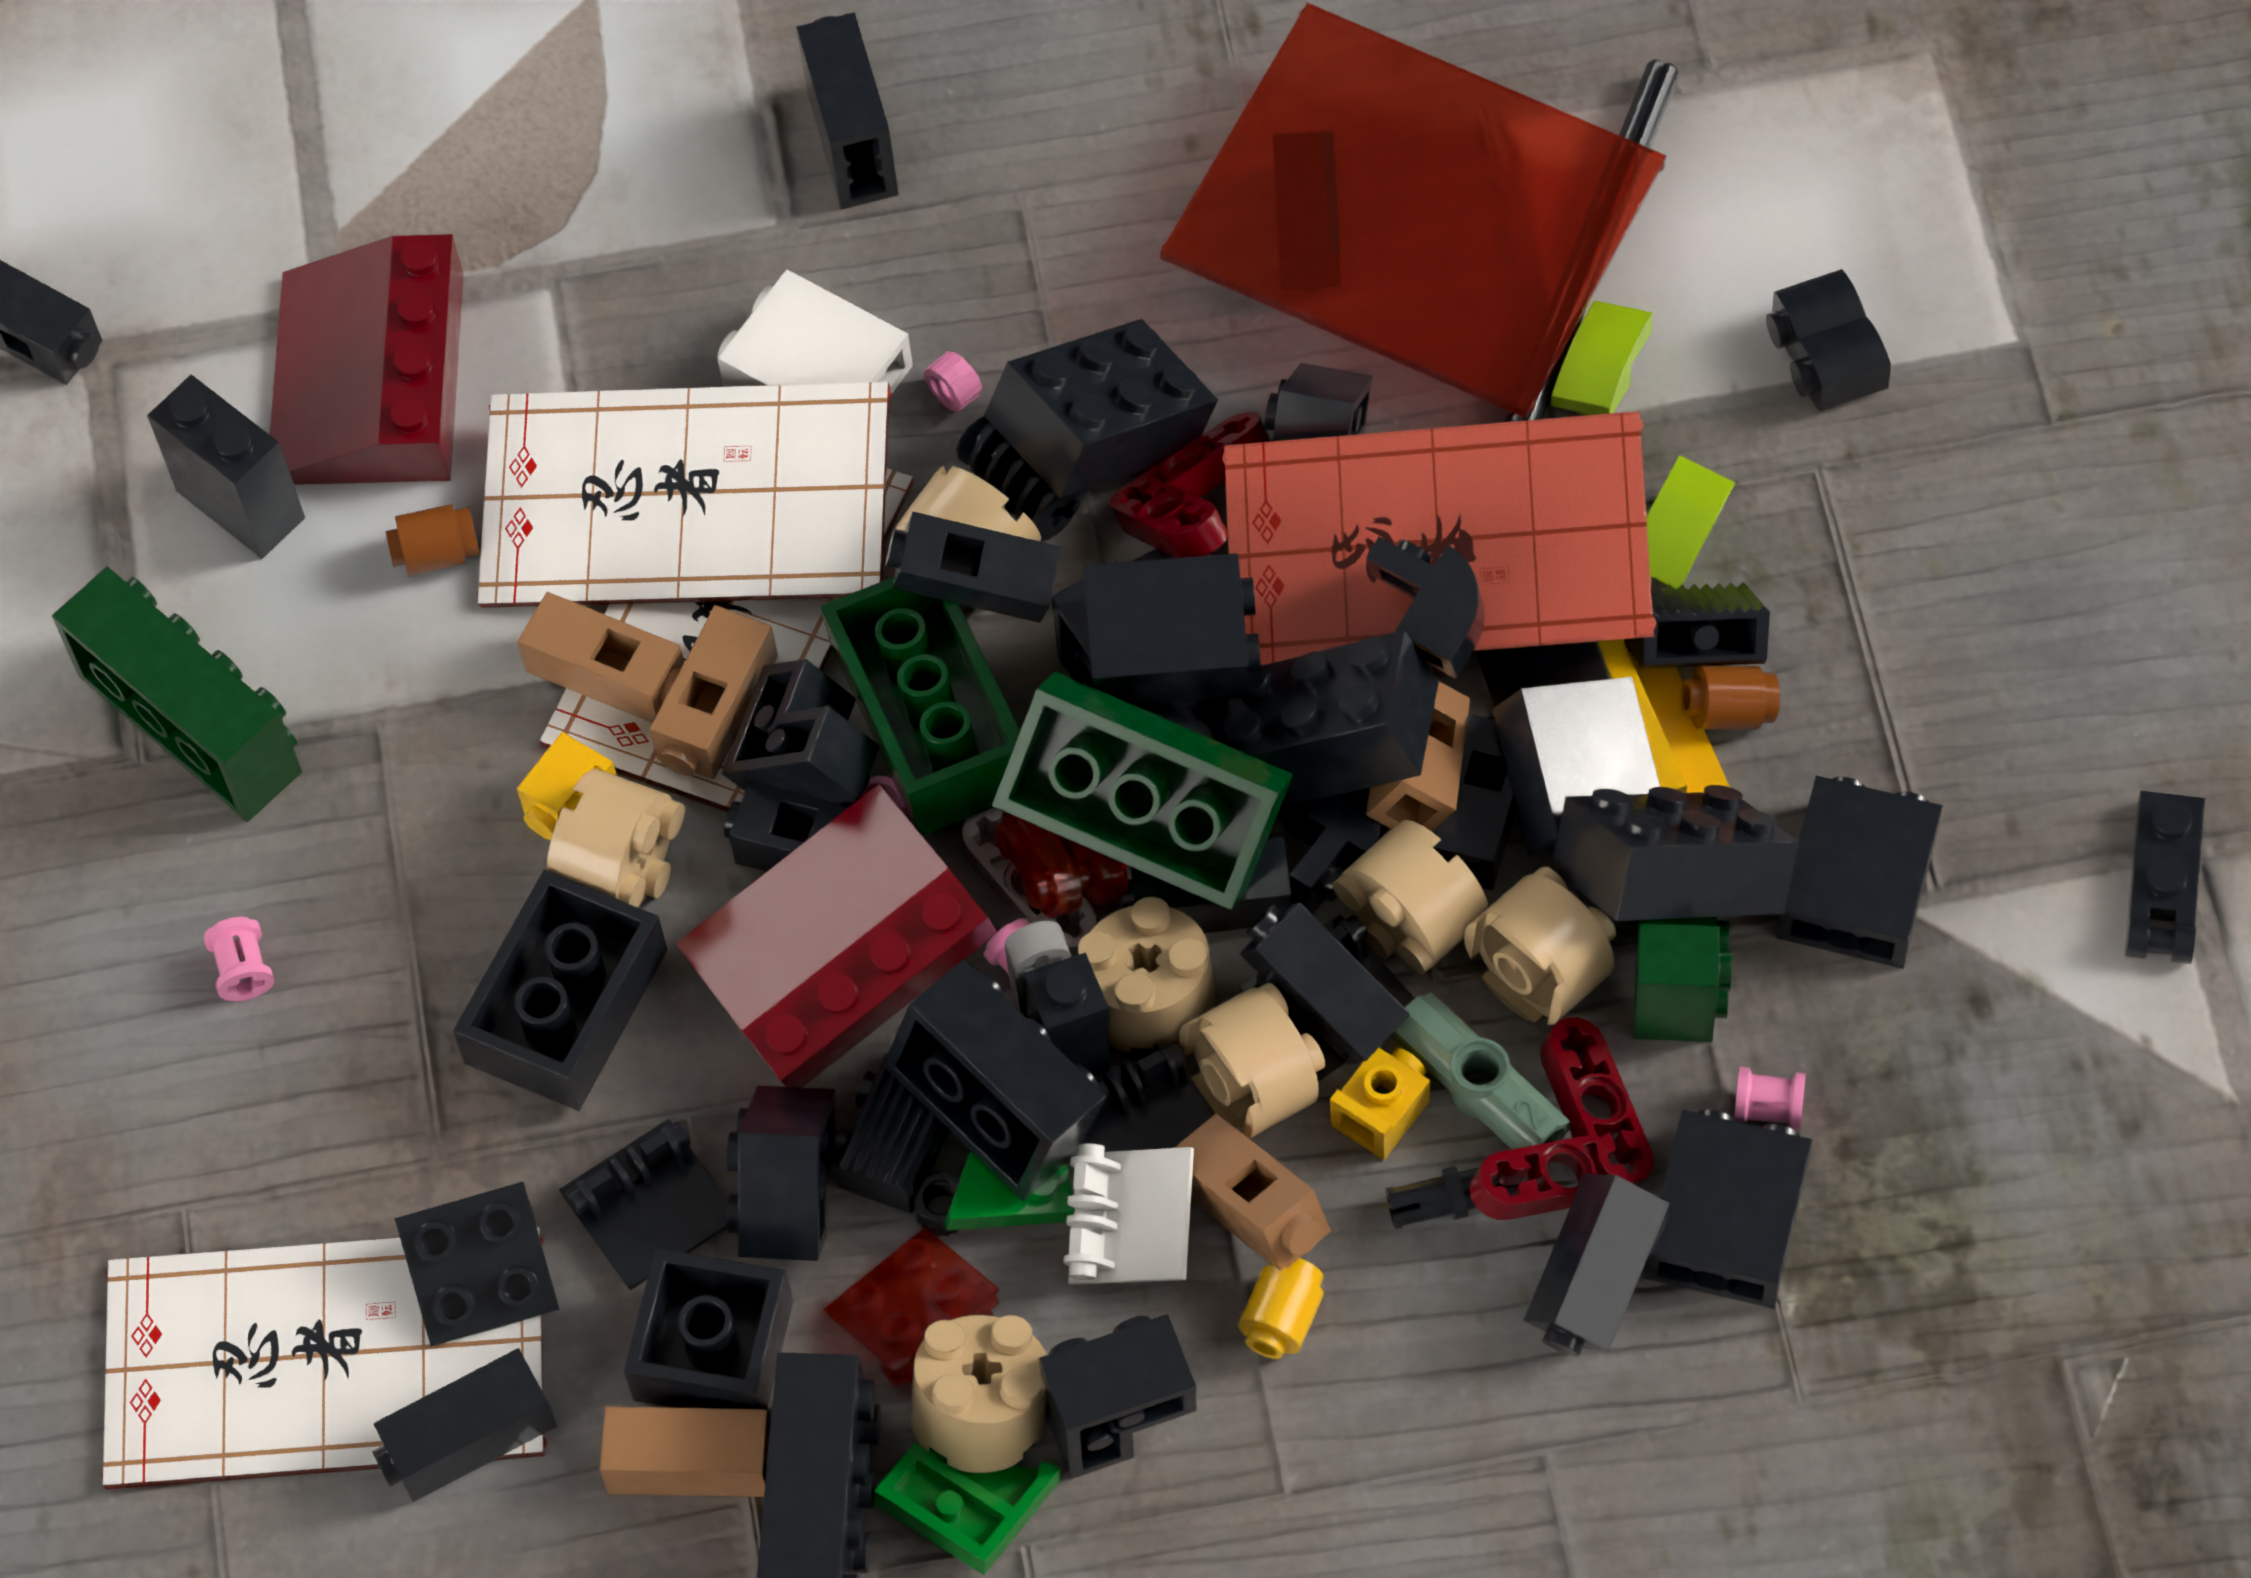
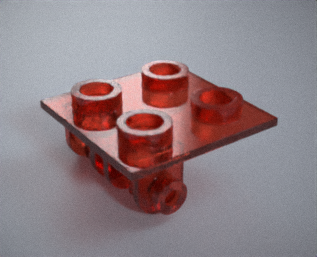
M924 1227L823 1310L831 1319L884 1363L880 1366L883 1374L895 1387H898L904 1381H907L909 1384L913 1383L916 1353L925 1339V1331L931 1324L940 1320H953L964 1316H994L992 1309L999 1304L996 1294L1000 1290L993 1282Z

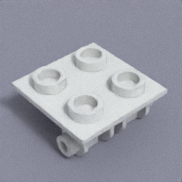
M1078 1145L1077 1156L1071 1157L1070 1165L1074 1167L1073 1189L1075 1191L1074 1195L1068 1197V1205L1074 1207L1075 1212L1073 1215L1067 1216L1066 1224L1072 1227L1070 1228L1069 1254L1064 1256V1264L1069 1266L1068 1284L1085 1285L1186 1280L1194 1148L1181 1147L1104 1152L1105 1147L1102 1145Z

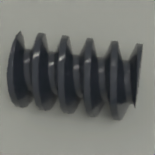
M985 416L978 418L969 425L959 439L956 448L957 457L966 465H970L972 474L983 479L1009 498L1004 508L1011 514H1015L1016 521L1023 512L1031 519L1041 535L1040 542L1051 539L1070 523L1088 489L1059 498Z

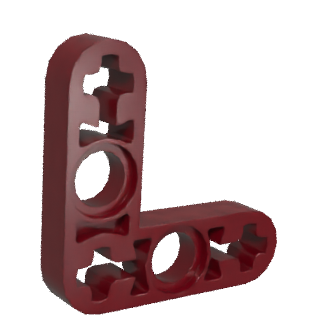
M1244 412L1224 420L1117 491L1110 499L1109 505L1124 533L1175 558L1206 556L1219 548L1227 539L1228 532L1216 507L1200 497L1227 480L1226 449L1272 446V440L1264 428L1260 415L1257 412Z
M1567 1017L1559 1020L1543 1041L1540 1049L1541 1063L1562 1114L1570 1120L1569 1131L1572 1138L1501 1151L1488 1156L1473 1176L1469 1188L1473 1203L1486 1216L1496 1220H1512L1569 1209L1584 1174L1617 1175L1641 1187L1651 1173L1654 1164L1651 1147L1605 1038L1600 1030L1590 1021L1579 1017ZM1564 1042H1567L1571 1050L1564 1051L1562 1048ZM1582 1050L1584 1055L1581 1060H1579L1575 1051ZM1580 1072L1581 1078L1579 1080H1575V1078ZM1584 1095L1601 1097L1609 1105L1612 1117L1598 1119L1591 1116L1583 1107L1581 1097ZM1615 1133H1617L1618 1136H1617L1616 1139L1613 1141L1612 1135H1614ZM1614 1154L1615 1159L1621 1164L1612 1165L1609 1161L1610 1157ZM1559 1162L1567 1165L1577 1177V1186L1563 1187L1556 1184L1548 1175L1547 1164ZM1622 1164H1630L1631 1170L1629 1173L1626 1172ZM1528 1174L1529 1181L1522 1182ZM1495 1177H1498L1499 1182L1503 1186L1519 1185L1513 1194L1509 1195L1505 1187H1494L1491 1182Z

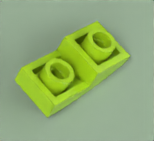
M1594 300L1579 326L1564 359L1551 396V406L1573 410L1584 416L1610 418L1631 386V364L1652 333V312Z
M1679 455L1647 515L1651 579L1667 587L1671 585L1675 590L1684 584L1735 482Z

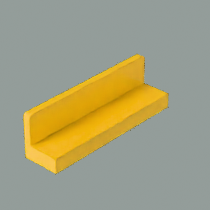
M1624 639L1598 641L1611 677L1610 679L1633 678L1660 787L1673 788L1683 793L1704 792V788L1709 785L1730 787L1705 730L1696 729L1691 717H1686L1683 714L1681 707L1683 681L1677 668L1641 669V664L1638 665V661L1635 660L1631 652H1628V648L1625 647Z

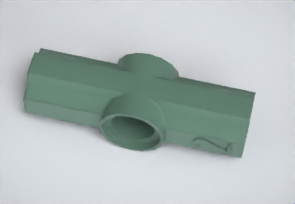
M1432 992L1424 996H1417L1405 1007L1410 1015L1391 1034V1037L1406 1051L1417 1057L1423 1063L1426 1070L1450 1091L1452 1102L1458 1111L1468 1117L1480 1119L1511 1149L1559 1141L1570 1130V1120L1510 1066L1508 1054L1503 1047L1493 1040L1480 1038ZM1481 1071L1492 1075L1495 1080L1486 1085H1475L1468 1082L1465 1077L1472 1072Z

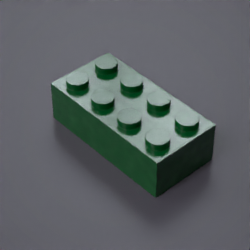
M106 566L51 615L78 676L246 822H249L302 773L293 749L298 742L282 720L286 715L284 707L264 687H259L254 691L241 680L243 675L239 668L222 651L216 650L211 655L198 644L200 642L198 634L180 615L174 613L168 618L155 607L157 606L156 599L139 580L131 577L124 581L112 569Z
M894 576L820 606L837 662L853 696L856 698L858 707L875 743L880 746V754L915 828L924 836L994 808L992 804L1020 730L959 604L892 588Z
M1054 672L1036 689L992 806L1232 910L1248 889L1293 774L1058 672Z

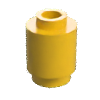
M1302 1258L1296 1260L1288 1268L1284 1267L1281 1271L1273 1265H1266L1262 1268L1238 1323L1239 1330L1247 1337L1245 1343L1251 1350L1272 1359H1281L1283 1354H1296L1300 1351L1324 1296V1291L1320 1287L1324 1275L1320 1269Z

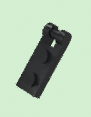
M2140 790L2137 802L2125 941V956L2145 959L2148 952L2171 955V962L2192 963L2196 937L2195 922L2205 798ZM2149 919L2173 922V929L2150 927Z

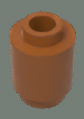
M453 504L398 515L395 516L397 528L385 531L393 567L406 565L408 577L465 565V558L480 555L469 506L454 510Z
M1697 666L1693 671L1692 677L1686 678L1683 681L1681 688L1682 711L1686 717H1691L1696 729L1757 730L1763 723H1774L1777 719L1780 707L1779 682L1773 672H1763L1759 666Z

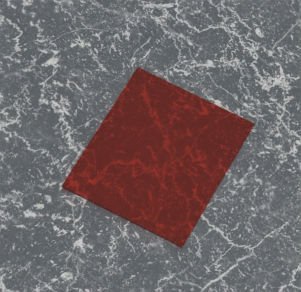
M1307 2L1305 7L1300 10L1299 17L1168 240L1162 245L1160 259L1527 419L1529 413L1534 410L1538 396L1657 176L1664 170L1667 155Z

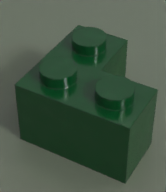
M1717 917L1636 920L1634 1039L1713 1041L1715 1018L1727 1019L1728 994L1731 990L1732 951H1729V921L1717 920Z

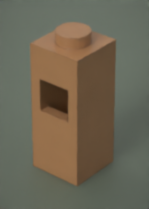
M548 591L517 641L526 672L651 723L655 720L684 664L679 644Z
M714 605L650 727L657 759L668 769L685 776L697 773L713 780L715 779L736 738L762 667L774 664L778 657L772 625Z
M1439 682L1421 775L1370 787L1366 813L1368 817L1391 829L1402 820H1410L1433 832L1456 811L1470 704L1469 697Z
M1217 1113L1174 1147L1194 1148L1191 1201L1280 1271L1284 1267L1288 1268L1302 1255L1311 1251L1320 1240L1331 1232L1314 1190Z
M605 1406L600 1473L608 1494L764 1497L771 1427L768 1412L766 1409Z

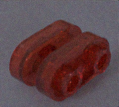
M1002 812L1001 823L997 824L995 830L997 846L1001 855L1008 861L1012 860L1023 879L1025 894L1033 908L1040 909L1048 918H1056L1080 909L1082 891L1088 900L1095 905L1121 899V897L1126 895L1128 874L1124 863L1008 812Z

